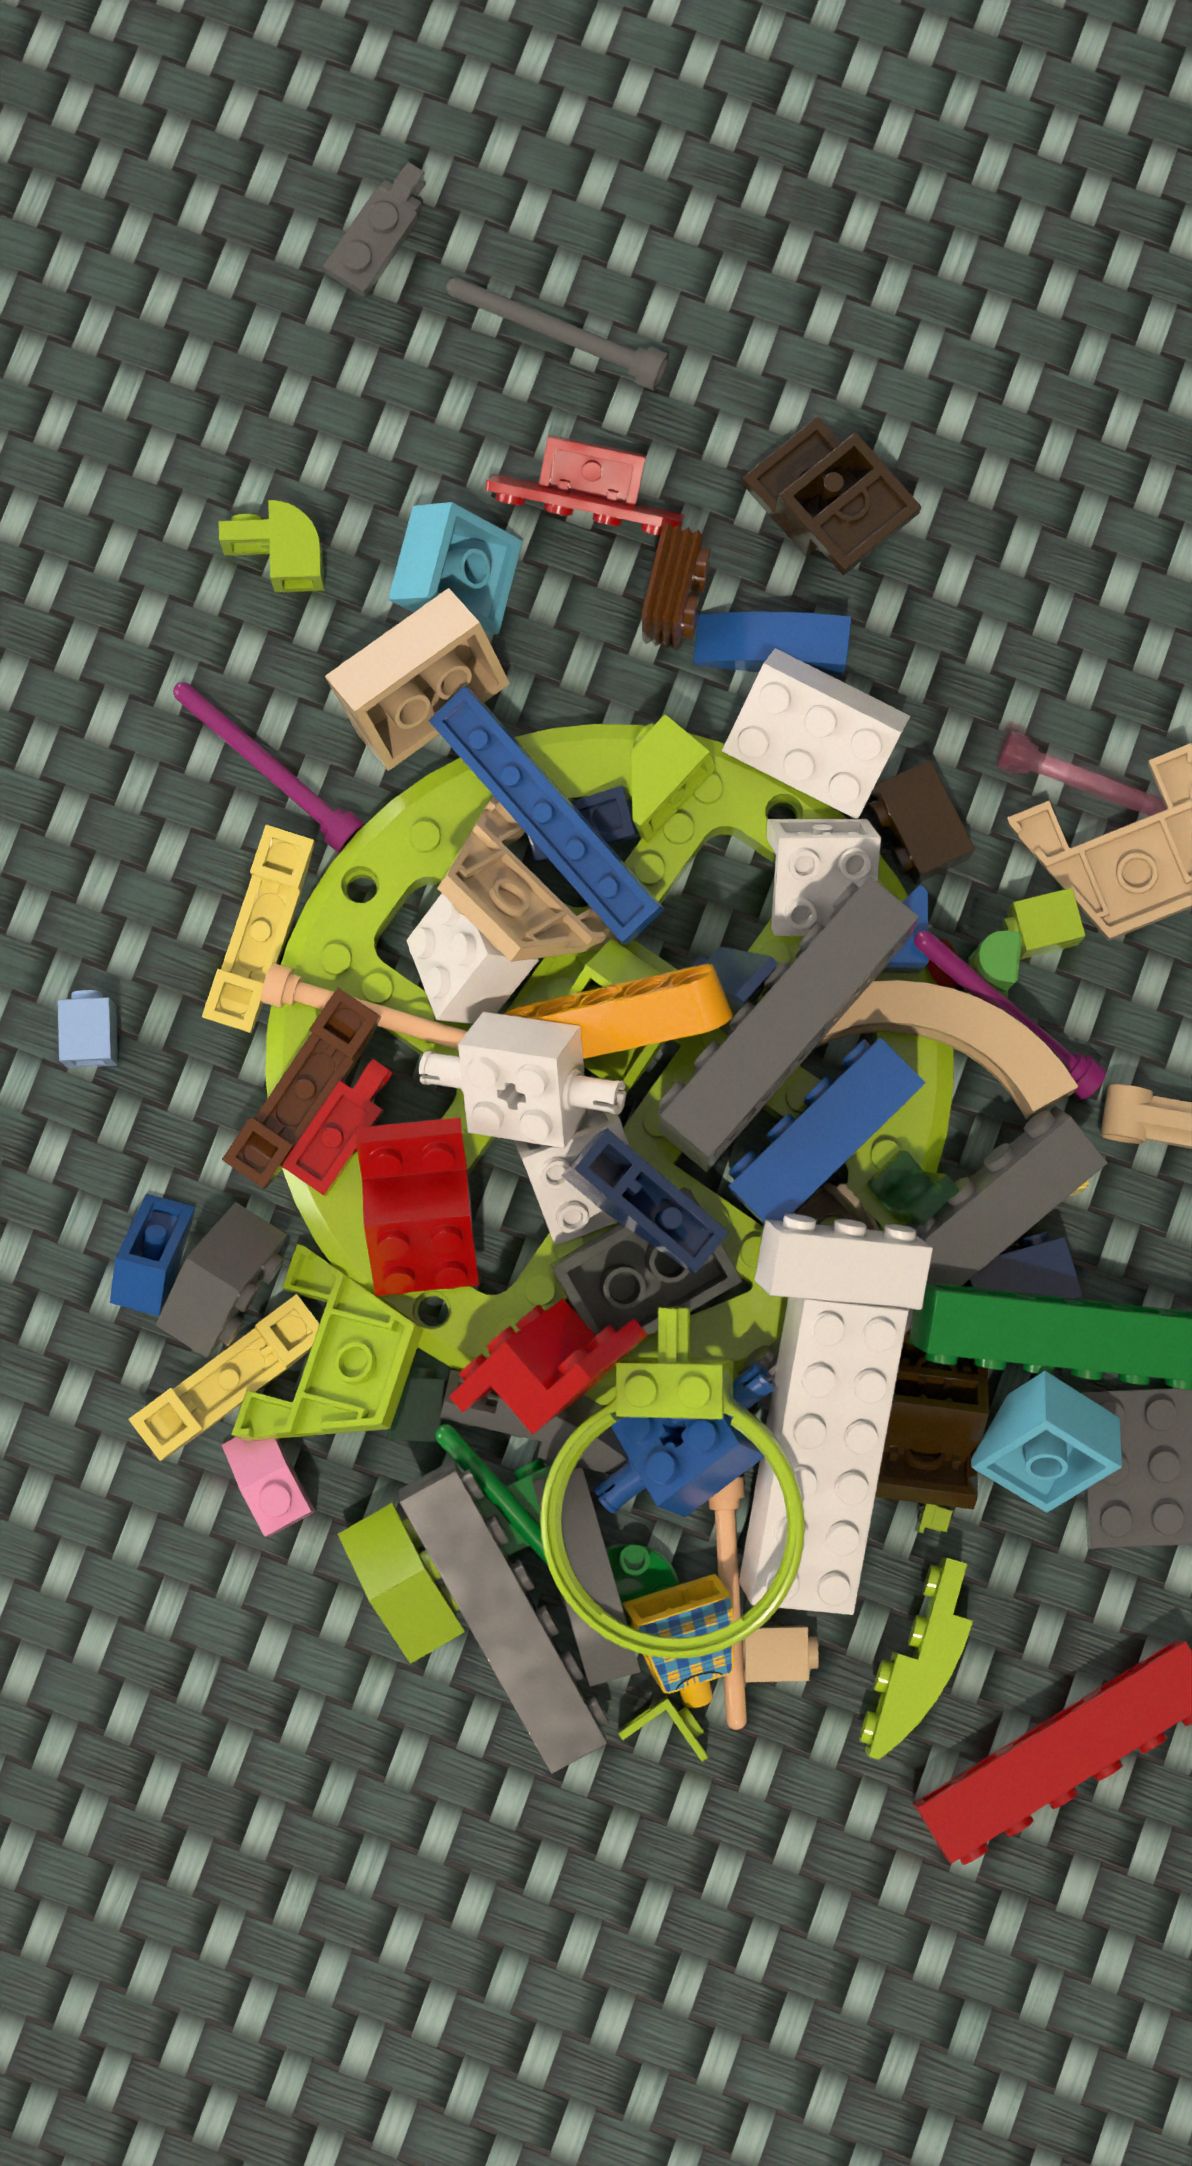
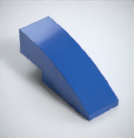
M728 612L698 615L693 666L759 673L763 663L776 648L828 675L843 676L847 663L851 616L799 612Z

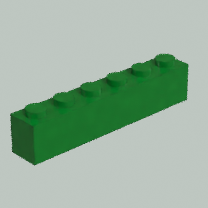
M926 1282L922 1310L914 1309L909 1343L926 1352L925 1359L931 1362L955 1365L957 1364L958 1357L974 1358L975 1365L996 1370H1004L1006 1362L1022 1363V1369L1037 1374L1046 1371L1051 1375L1054 1374L1055 1367L1071 1369V1375L1092 1380H1101L1102 1373L1108 1372L1117 1373L1118 1379L1121 1381L1140 1385H1148L1150 1377L1165 1378V1384L1168 1386L1192 1390V1311Z

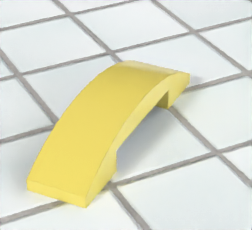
M265 825L250 870L252 878L221 970L217 969L202 1018L252 1033L264 1005L261 1002V993L267 972L272 963L279 964L293 923L315 841L313 839Z
M297 1294L258 1322L253 1330L174 1389H168L129 1418L130 1423L161 1462L239 1407L243 1402L246 1390L255 1393L259 1392L307 1354L312 1348L320 1324Z

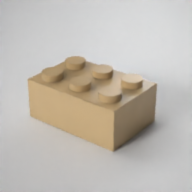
M449 588L325 676L357 734L388 771L440 734L428 720L464 685L471 688L484 703L510 684L480 622Z

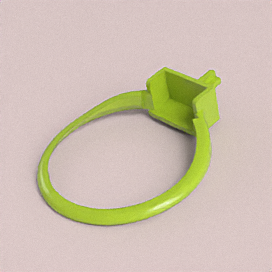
M659 1307L658 1358L628 1357L617 1362L615 1398L583 1422L567 1439L557 1454L549 1471L541 1502V1538L549 1570L558 1589L576 1614L592 1629L619 1646L637 1653L671 1659L692 1658L722 1651L739 1643L759 1629L776 1612L787 1596L801 1563L805 1538V1517L797 1478L780 1442L764 1423L733 1398V1359L690 1358V1308ZM724 1414L733 1417L730 1425L742 1432L765 1456L777 1477L784 1497L787 1515V1537L779 1570L772 1584L757 1604L742 1617L719 1630L691 1637H665L631 1628L605 1612L589 1596L570 1565L564 1546L561 1523L562 1503L569 1478L586 1449L599 1435L621 1420L622 1417L724 1419Z

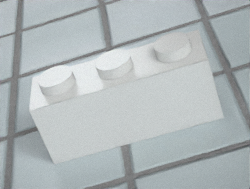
M785 1214L783 1221L765 1219L755 1282L769 1295L922 1310L933 1248L916 1236L915 1229L903 1225L886 1224L884 1231L867 1230L866 1224L854 1220L836 1219L834 1226L816 1224V1220L808 1216Z

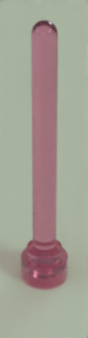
M1014 731L1010 732L997 764V769L1013 775H1017L1018 772L1028 774L1030 770L1149 816L1167 810L1161 798L1038 752V746L1030 743V737Z

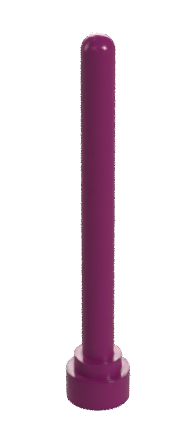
M180 682L175 685L173 689L174 697L321 825L320 831L325 835L324 841L340 854L365 823L351 811L345 813L340 808L336 810L331 808L190 684Z
M923 930L915 935V947L967 992L1005 1011L1024 1024L1052 1050L1079 1086L1072 1094L1078 1100H1083L1091 1096L1100 1087L1105 1078L1106 1070L1091 1056L1070 1053L932 933Z

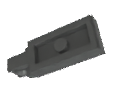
M408 162L393 184L384 180L379 189L376 188L323 265L326 275L364 298L368 296L418 222V213L422 207V202L416 198L426 185L424 171Z

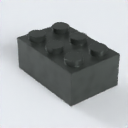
M685 1187L680 1189L681 1192L700 1207L690 1189ZM622 1224L617 1225L549 1264L575 1312L595 1336L609 1325L617 1332L633 1319L638 1322L648 1334L647 1336L658 1331L659 1307L690 1308V1311L742 1282L721 1243L699 1271L693 1274Z

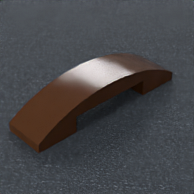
M337 987L310 1027L309 1031L312 1033L255 1118L250 1117L221 1160L263 1189H266L283 1169L281 1167L339 1080L343 1083L375 1031L381 1016Z

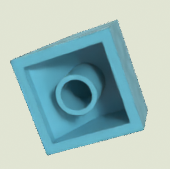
M453 502L413 506L388 600L414 613L449 588L477 618L485 633L499 634L523 541Z
M1043 1371L1007 1395L971 1459V1468L1048 1513L1122 1468L1120 1418L1053 1375Z

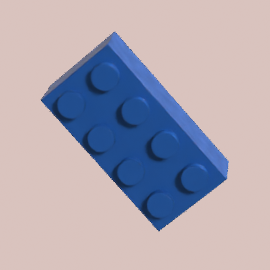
M881 1037L872 1046L865 1039L860 1042L840 1064L846 1072L834 1083L826 1076L805 1096L803 1102L809 1108L800 1117L795 1119L788 1113L767 1134L766 1138L772 1144L759 1157L750 1150L729 1171V1175L734 1181L728 1186V1189L763 1225L765 1219L783 1221L785 1214H793L926 1083Z

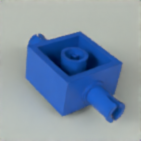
M755 1361L749 1369L733 1380V1398L748 1410L767 1394L775 1391L777 1386L774 1380L767 1381L772 1376L759 1362ZM724 1414V1419L622 1417L611 1428L628 1455V1462L604 1481L596 1484L594 1492L598 1496L603 1493L604 1495L598 1500L609 1512L616 1513L620 1507L647 1488L657 1507L686 1517L765 1456L742 1432L730 1425L733 1417Z

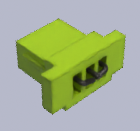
M922 1503L917 1515L915 1531L923 1533L925 1528H929L939 1532H947L953 1511L939 1505Z

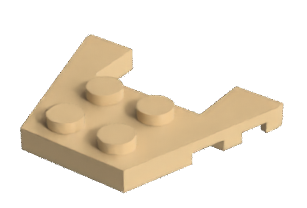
M1192 743L1148 761L1149 769L1167 810L1098 838L1069 848L1050 801L1007 817L1009 828L1063 890L1073 888L1077 906L1108 941L1192 908Z
M493 796L481 813L437 889L452 903L453 907L460 914L464 915L489 940L496 950L502 952L511 962L601 950L611 938L620 945L625 946L626 944L616 937L592 908L576 916L506 847L520 839L525 831Z

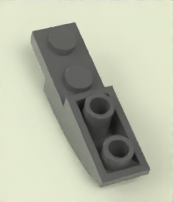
M451 1370L440 1418L455 1421L462 1425L507 1433L514 1437H524L540 1441L538 1458L555 1461L557 1454L573 1432L591 1415L604 1408V1406L582 1395L535 1434H532L495 1390H492L462 1413L449 1396L464 1380L458 1375L459 1371ZM610 1426L586 1449L576 1466L611 1475L628 1462V1455Z

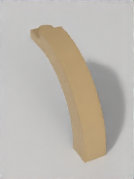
M902 980L873 981L815 1047L817 1048L847 1036L874 1032L906 1033L938 1041L966 1054L990 1072L1009 1092L1026 1120L1071 1096L1079 1087L1052 1050L1024 1024L1005 1011L978 997L952 988L925 982Z

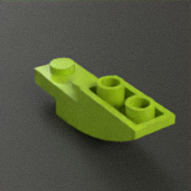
M941 1557L939 1566L930 1565L922 1595L930 1597L925 1616L916 1615L908 1640V1645L915 1647L913 1657L892 1652L890 1662L881 1661L874 1683V1690L881 1692L875 1713L867 1711L859 1737L860 1742L866 1743L864 1753L869 1757L880 1760L901 1743L934 1705L952 1676L964 1650L973 1623L972 1620L953 1615L967 1567L966 1563Z

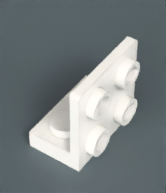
M767 819L766 839L776 854L771 930L775 936H805L817 922L826 927L831 921L830 915L835 910L833 904L852 882L860 888L869 876L877 881L881 837L868 819Z
M587 1109L588 1115L565 1148L514 1140L550 1235L556 1245L618 1222L598 1208L561 1176L592 1137L606 1128L629 1146L617 1114Z

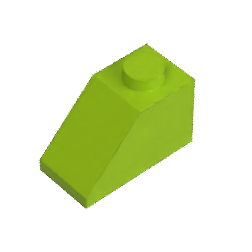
M664 715L656 724L651 723L644 727L637 735L633 744L634 748L630 751L633 821L640 837L647 843L716 770L710 751L667 715Z

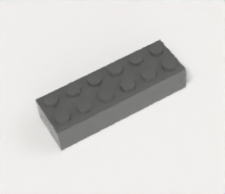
M871 876L860 888L852 882L833 904L835 910L830 915L831 921L826 927L817 922L808 931L798 945L801 949L795 956L797 960L791 966L783 961L772 972L763 985L766 989L761 994L762 1000L756 1006L748 1001L730 1021L729 1026L731 1029L727 1033L729 1037L720 1046L714 1040L694 1063L696 1069L693 1075L695 1076L691 1081L684 1085L679 1080L660 1101L659 1106H661V1109L658 1112L660 1114L659 1132L704 1171L707 1172L910 940L919 916Z

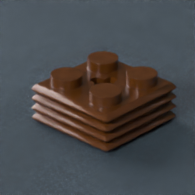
M669 523L662 528L642 609V639L645 644L652 641L656 647L662 643L665 649L672 646L674 651L681 648L683 638L693 639L699 610H697L699 596L694 595V591L704 593L709 574L710 563L708 562L711 548L702 546V534L699 529L692 533L689 527L682 531L679 525L672 528Z

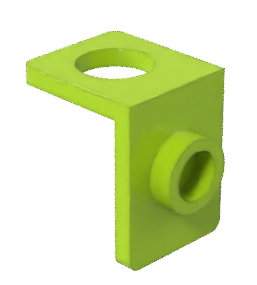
M667 1695L618 1730V1735L624 1740L666 1710L699 1759L703 1762L709 1758L696 1739L704 1733L703 1729L687 1706L678 1712Z

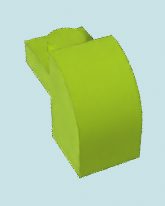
M268 500L269 519L261 520L260 516L254 514H238L232 516L231 521H219V542L225 556L270 554V579L275 592L325 591L324 559L319 537L309 517L297 507L282 501Z

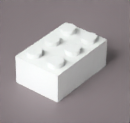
M775 648L763 663L722 752L858 819L910 716Z

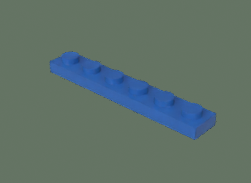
M464 685L428 720L622 943L629 944L665 910L471 688Z

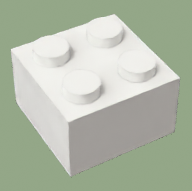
M443 894L438 897L406 940L436 1020L474 1024L483 1012L497 1013L539 961L536 958L511 962L502 952L496 950L489 940L464 915L460 914Z

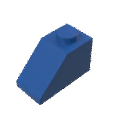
M150 1194L145 1195L115 1257L110 1296L111 1304L160 1316L175 1283L195 1213L194 1206Z

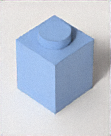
M96 990L72 992V999L58 1000L59 1061L67 1068L118 1066L117 1008L109 997L103 998L102 992Z

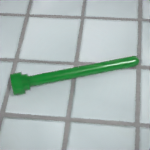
M444 1424L439 1426L435 1432L437 1442L463 1471L471 1469L484 1495L548 1565L544 1554L539 1523L451 1425Z

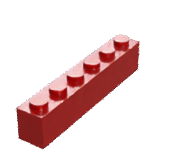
M1175 1639L913 1802V1806L945 1859L951 1864L960 1859L963 1865L978 1859L990 1849L986 1842L1002 1832H1005L1007 1837L1021 1832L1034 1822L1031 1816L1032 1813L1047 1804L1052 1809L1066 1804L1079 1794L1076 1789L1077 1785L1092 1776L1096 1781H1101L1114 1774L1123 1767L1120 1758L1136 1748L1140 1754H1143L1159 1746L1168 1738L1164 1731L1178 1722L1182 1721L1184 1726L1191 1725L1192 1651L1186 1641Z

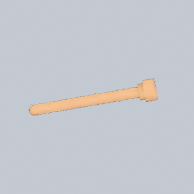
M272 963L263 984L261 1002L283 1008L285 1004L294 1006L296 1002L323 1010L334 991L302 982V976L294 974L293 968ZM355 998L381 1016L377 1025L379 1027L459 1050L458 1043L468 1032Z
M744 1477L736 1478L709 1499V1510H714L718 1578L732 1595L733 1622L741 1617L735 1509H740V1498H745ZM742 1641L734 1645L733 1671L729 1675L723 1676L726 1723L734 1730L742 1729L747 1721Z

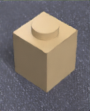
M761 1626L753 1634L742 1640L745 1682L809 1681V1669H818L817 1637H808V1627Z

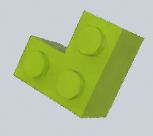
M393 1503L388 1504L338 1533L369 1602L410 1664L465 1632L456 1614L460 1609L446 1584L440 1585L437 1580L442 1577L427 1550L420 1551L419 1547L423 1546V1543L409 1518L403 1520Z

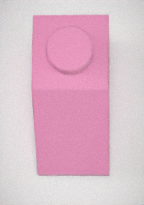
M235 1437L222 1444L239 1489L264 1537L272 1536L316 1512L278 1439L245 1441Z

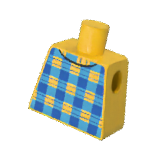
M716 1574L622 1603L624 1613L631 1628L657 1636L691 1637L703 1635L733 1623L732 1595ZM734 1645L722 1651L692 1658L671 1659L642 1654L652 1676L663 1693L670 1694L680 1691L682 1704L689 1708H698L710 1703L713 1699L710 1681L729 1675L734 1669Z

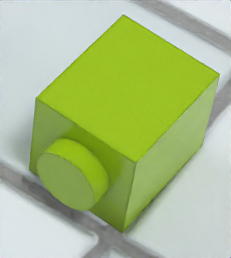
M1073 888L1013 902L1007 910L1008 918L1002 920L1003 931H1017L1022 935L1020 960L1077 946L1086 937Z

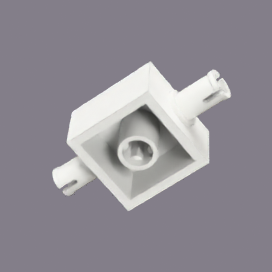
M483 1012L458 1043L459 1057L426 1051L419 1065V1074H423L419 1078L422 1084H435L460 1088L464 1093L468 1133L560 1148L566 1147L588 1115L587 1109L606 1111L618 1115L623 1109L626 1098V1091H622L626 1087L624 1081L585 1077L580 1026Z

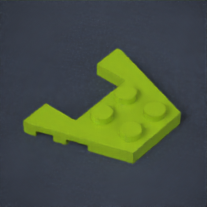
M297 1244L282 1288L292 1294L327 1302L293 1402L246 1390L231 1435L241 1440L254 1441L390 1429L423 1329L303 1245Z

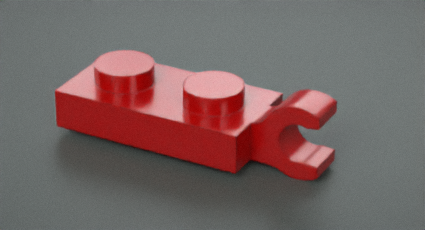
M372 1059L353 1089L339 1080L281 1167L322 1195L327 1196L357 1152L355 1128L374 1126L383 1114L384 1110L372 1101L387 1084L393 1072Z

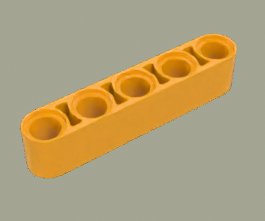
M705 964L523 1005L509 1010L502 1015L580 1026L583 1059L709 1032L726 1024L732 1019L733 1012L714 966Z

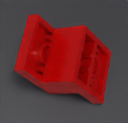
M461 1117L355 1128L356 1147L362 1178L363 1223L375 1296L479 1286L473 1236L470 1185Z
M563 1298L546 1311L539 1304L516 1324L519 1329L518 1332L509 1326L486 1346L490 1355L488 1358L483 1353L480 1354L458 1374L464 1382L449 1398L463 1413L492 1390H495L532 1434H535L589 1391L648 1334L633 1319L617 1332L609 1325L595 1336Z

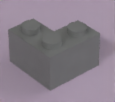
M235 1202L186 1257L156 1322V1326L206 1358L211 1355L221 1342L229 1346L245 1321L238 1316L240 1311L243 1313L247 1311L261 1289L258 1283L262 1280L269 1284L282 1266L285 1258L278 1253L287 1234Z

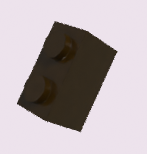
M931 760L875 785L871 795L873 802L869 803V810L877 827L881 831L884 829L888 830L895 844L891 848V854L898 870L903 876L909 873L916 885L970 859L975 848Z

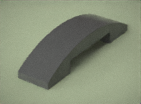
M583 1467L573 1470L565 1489L562 1503L561 1523L565 1550L570 1565L584 1590L605 1612L627 1625ZM547 1477L532 1481L540 1513ZM565 1600L590 1687L640 1672L634 1651L621 1647L596 1632L576 1614Z

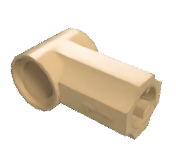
M1110 1084L1107 1088L1100 1136L1124 1143L1143 1144L1146 1141L1192 1149V1103L1153 1096V1091L1137 1086Z

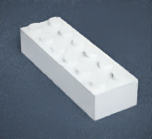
M788 1297L774 1377L777 1389L771 1394L766 1426L780 1442L796 1475L804 1507L805 1538L801 1563L796 1578L779 1608L854 1614L908 1316L906 1308ZM765 1457L759 1463L739 1584L751 1605H756L772 1584L784 1555L787 1537V1515L784 1497L777 1477Z

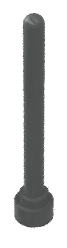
M458 277L450 278L446 283V291L450 296L628 369V375L636 378L635 383L655 391L663 378L669 361V354L651 346L647 350L640 347L637 351Z

